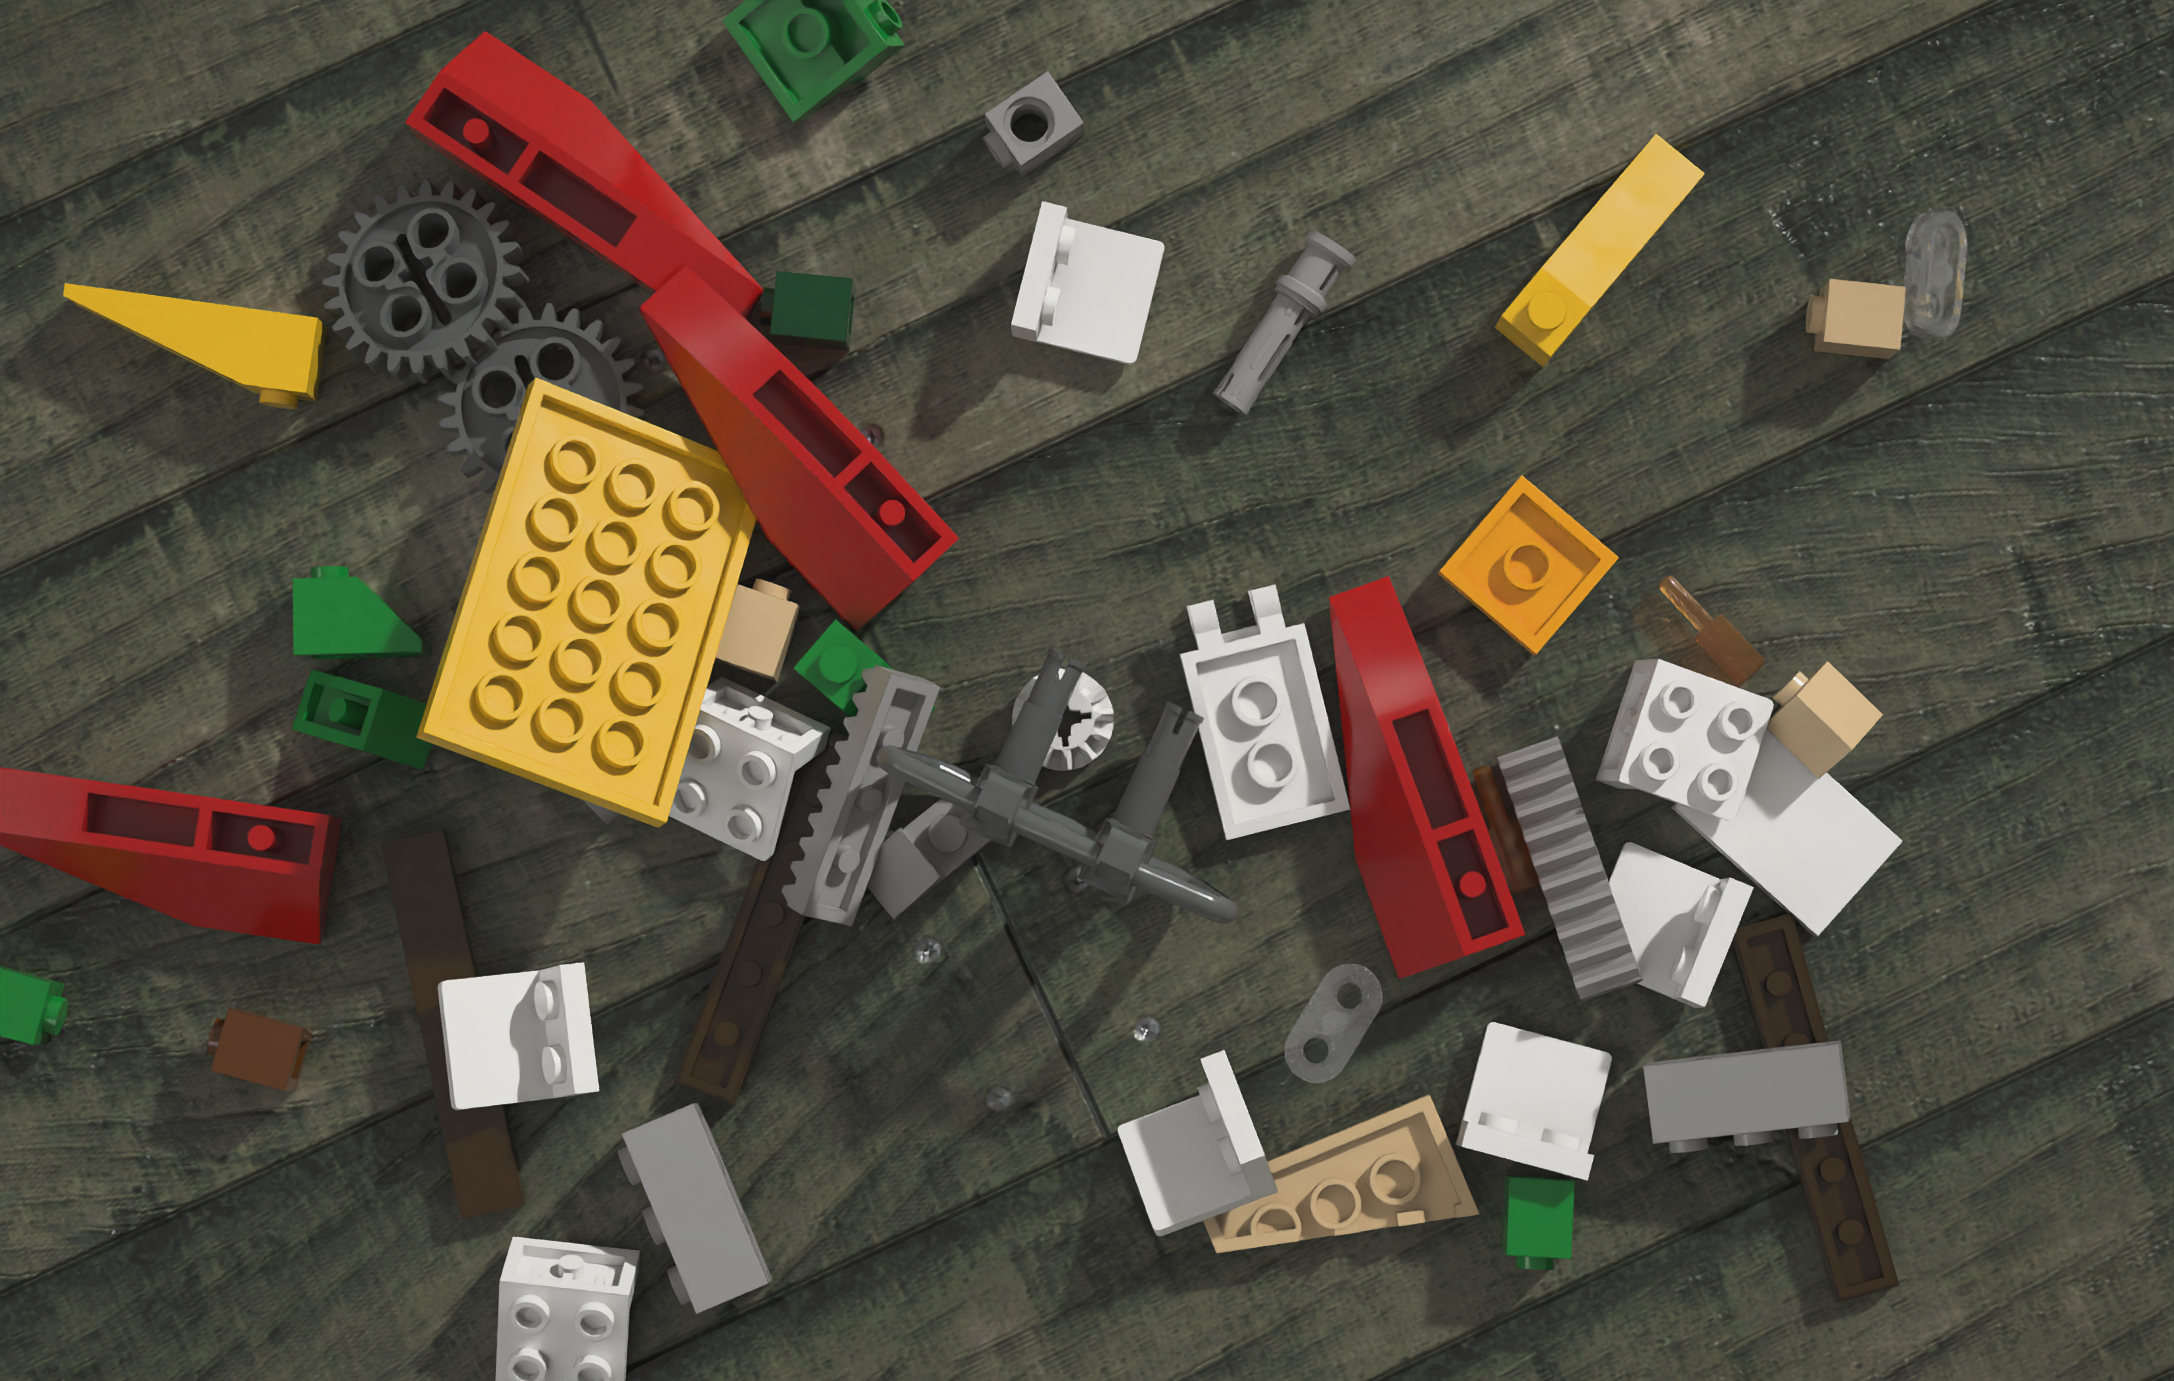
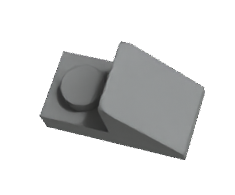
M941 798L904 829L900 827L882 843L867 887L894 920L992 841L959 824L965 809Z

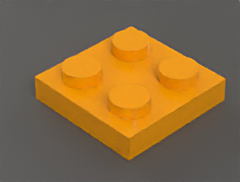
M1521 475L1437 574L1535 656L1619 557Z

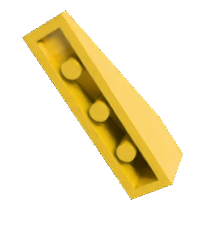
M1655 134L1501 315L1495 328L1544 368L1705 173Z
M68 283L64 285L63 296L78 307L253 393L260 394V404L283 409H297L299 399L317 402L328 327L317 317Z

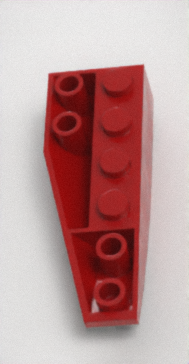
M486 31L440 70L405 121L416 138L653 294L687 265L746 320L762 298L763 288L588 98Z
M687 265L680 269L638 308L766 538L854 632H857L913 583L959 539L951 528L836 406L771 342Z
M1387 576L1329 597L1355 861L1398 979L1526 935L1455 741L1390 577Z
M0 767V846L192 926L322 945L342 823L341 818L306 811Z

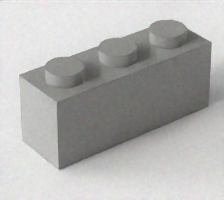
M1841 1040L1648 1062L1643 1066L1653 1144L1669 1142L1670 1153L1705 1150L1709 1148L1707 1138L1733 1135L1734 1146L1773 1142L1772 1130L1798 1128L1799 1139L1833 1136L1838 1134L1837 1123L1849 1122L1850 1120Z
M693 1103L622 1133L626 1147L618 1150L621 1164L632 1186L641 1182L651 1204L650 1207L642 1210L643 1216L655 1244L660 1245L667 1242L676 1266L667 1269V1273L681 1305L691 1302L697 1314L772 1281L770 1272L699 1103Z

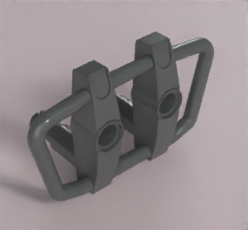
M1052 648L1048 649V656L1028 700L1024 702L995 765L985 764L980 777L932 756L892 745L882 747L877 753V764L885 772L965 809L959 821L961 826L1011 848L1019 834L1083 863L1078 878L1106 893L1131 902L1137 888L1221 924H1230L1238 916V906L1232 899L1204 880L1152 856L1158 844L1152 835L1178 778L1179 769L1200 723H1203L1204 717L1188 710L1179 732L1174 734L1172 732L1183 708L1166 701L1165 709L1147 749L1142 754L1113 817L1110 819L1104 818L1099 831L1033 802L1039 790L1035 785V781L1079 678L1087 667V664L1070 658L1061 680L1057 681L1056 676L1066 654Z

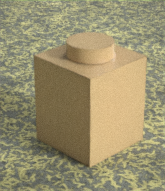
M1829 279L1820 288L1819 296L1811 295L1808 302L1806 332L1815 334L1814 351L1890 359L1901 347L1906 287Z
M761 579L755 580L752 589L737 584L715 660L719 663L778 682L802 612L798 604L789 601L792 591Z
M1827 661L1809 678L1801 671H1798L1773 696V699L1780 707L1770 717L1766 729L1820 779L1855 748L1883 714Z

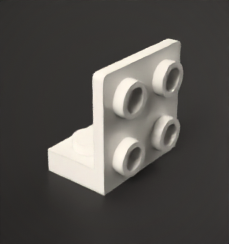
M1042 201L1011 322L1012 336L1127 365L1135 364L1164 253V244L1157 240L1067 219V207Z
M1660 659L1635 660L1596 781L1618 789H1639L1722 820L1734 821L1738 816L1774 704L1768 698Z
M720 677L706 688L669 816L761 861L767 860L774 854L794 773L825 750L831 728L735 682Z
M1627 842L1622 846L1608 881L1643 981L1636 984L1694 1008L1705 1007L1754 887L1730 877L1725 879L1716 878L1635 843Z
M584 962L558 965L538 971L446 980L438 984L450 1100L453 1109L462 1110L561 1098L599 1091Z
M1489 1023L1484 1034L1456 1145L1588 1181L1594 1155L1588 1154L1612 1056L1604 1051L1504 1024Z
M1225 1050L1200 1059L1209 1083L1197 1087L1200 1095L1124 1123L1118 1127L1121 1142L1153 1230L1157 1236H1164L1278 1192Z
M512 1237L499 1282L495 1381H625L629 1310L639 1274L640 1251Z

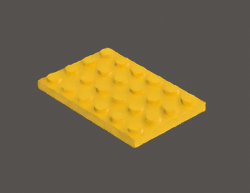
M535 378L528 385L416 738L659 828L667 823L756 522L754 514L719 452Z

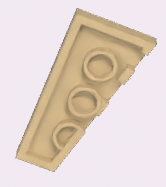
M1426 1095L1267 1161L1278 1190L1277 1193L1203 1220L1216 1253L1480 1214L1431 1096Z

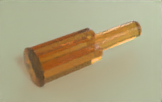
M1668 575L1658 584V589L1700 632L1693 640L1737 686L1746 683L1760 671L1766 660L1722 613L1713 619L1672 575Z
M1488 765L1477 767L1472 773L1492 828L1488 833L1510 893L1513 895L1528 891L1539 885L1540 881L1520 823L1517 821L1510 824L1491 767Z

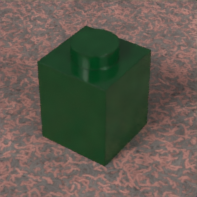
M776 271L775 288L764 287L760 324L771 326L770 336L774 344L850 351L856 293L853 278Z

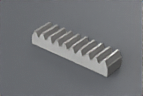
M875 665L874 668L863 669L861 673L863 680L867 684V689L865 692L854 693L852 700L858 708L857 716L845 717L843 722L850 734L848 740L836 741L834 748L841 759L838 765H828L825 771L832 782L830 789L818 790L817 797L823 808L821 813H810L808 821L814 829L813 836L801 837L799 844L805 853L803 861H792L790 868L797 878L795 885H784L782 888V893L788 902L787 906L801 915L848 926L853 925L905 781L885 772L879 767L876 760L877 753L882 747L887 745L917 752L940 686L925 678Z
M1558 736L1497 757L1580 1000L1585 1001L1643 981Z

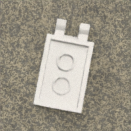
M1276 585L1248 591L1257 625L1221 634L1213 600L1186 606L1198 650L1179 655L1193 711L1195 714L1204 717L1203 723H1200L1198 727V732L1225 840L1350 810L1305 624L1285 627Z
M1767 729L1738 816L1734 821H1725L1675 803L1672 807L1678 815L1788 914L1792 913L1793 918L1813 936L1820 935L1902 843V840L1827 772L1818 779Z

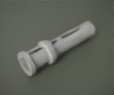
M1312 229L1305 235L1304 238L1307 245L1288 275H1279L1275 281L1277 286L1274 291L1277 293V296L1271 303L1267 313L1261 322L1258 323L1236 357L1235 362L1212 393L1222 402L1244 415L1249 413L1258 394L1270 379L1310 316L1317 317L1319 313L1323 314L1328 306L1324 299L1344 268L1352 269L1357 261L1342 246Z

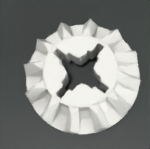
M1059 669L1056 676L1057 681L1061 680L1065 669ZM1082 672L1069 700L1068 708L1071 712H1080L1081 715L1091 714V719H1082L1081 723L1071 726V736H1068V747L1062 746V737H1058L1057 731L1042 765L1045 768L1059 771L1081 768L1095 760L1104 751L1111 738L1114 713L1105 689L1084 672ZM1038 676L1033 677L1017 696L1013 708L1012 726L1024 702L1028 700Z

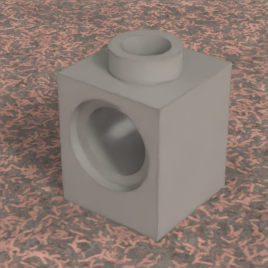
M1047 71L985 113L986 127L990 132L982 138L993 157L1003 169L1013 164L1021 177H1024L1084 136V122ZM1031 114L1042 118L1048 126L1044 136L1034 142H1025L1018 139L1011 129L1014 122L1021 116Z

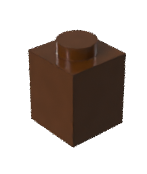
M228 1008L226 1018L218 1017L210 1032L207 1055L214 1056L210 1071L282 1091H296L313 1028L243 1009Z

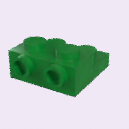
M745 0L722 19L726 28L793 123L803 122L849 84L860 83L905 46L896 33L903 27L902 21L894 8L886 0Z

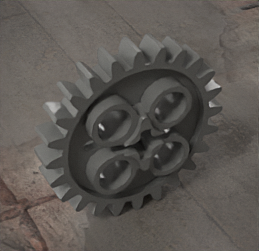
M428 179L423 180L419 195L416 197L412 195L404 184H400L397 189V202L392 205L378 194L374 197L378 213L372 218L360 211L354 213L355 219L361 227L357 234L347 231H340L338 233V237L348 247L346 253L328 254L327 260L340 271L338 275L323 279L322 283L336 296L324 304L325 309L337 319V322L332 326L333 331L344 342L348 341L346 348L358 360L365 358V363L378 374L387 367V371L397 381L403 382L410 369H412L413 374L422 383H428L433 366H437L448 379L453 378L455 370L454 360L462 358L470 367L475 368L477 366V358L474 349L481 345L490 351H497V344L490 334L495 328L512 332L514 326L504 316L506 309L524 308L525 305L524 301L512 290L514 287L529 283V277L520 267L515 266L527 258L526 252L517 242H514L519 236L517 230L508 220L503 221L505 215L496 204L490 202L485 205L486 201L473 188L463 196V192L453 181H448L441 194H439V191ZM448 231L444 242L437 247L430 248L432 240L438 234ZM403 238L408 239L415 257L427 269L426 277L451 314L452 320L449 324L444 325L437 306L424 293L426 289L421 277L409 263L400 247V241ZM394 264L392 272L385 279L376 281L379 272L384 267ZM476 281L475 287L467 296L457 298L461 287L468 282ZM422 314L420 321L413 329L403 332V327L407 320L414 315Z
M552 303L546 304L541 320H534L530 310L524 305V308H519L518 323L513 324L514 329L512 332L497 329L498 332L492 335L498 350L493 352L480 345L474 351L477 358V366L472 368L466 363L463 370L455 369L453 378L449 379L453 384L457 385L456 392L438 395V401L442 405L455 409L454 415L439 421L440 428L443 431L459 432L460 434L446 448L452 456L467 453L471 455L460 470L467 478L483 470L486 472L481 481L480 489L487 495L496 488L527 390V386L515 364L518 357L522 356L527 359L534 378L541 379L642 421L646 420L647 414L645 411L631 406L629 401L645 394V387L641 383L625 382V378L631 375L638 366L633 358L615 362L614 359L621 352L624 344L619 337L612 338L601 344L600 340L605 326L598 319L583 331L580 329L582 322L581 313L578 309L573 308L562 323L558 321V315ZM558 350L571 353L574 358V364L569 375L556 381L543 377L542 364L546 356ZM502 377L514 380L516 393L508 405L500 408L486 405L485 390L489 383Z

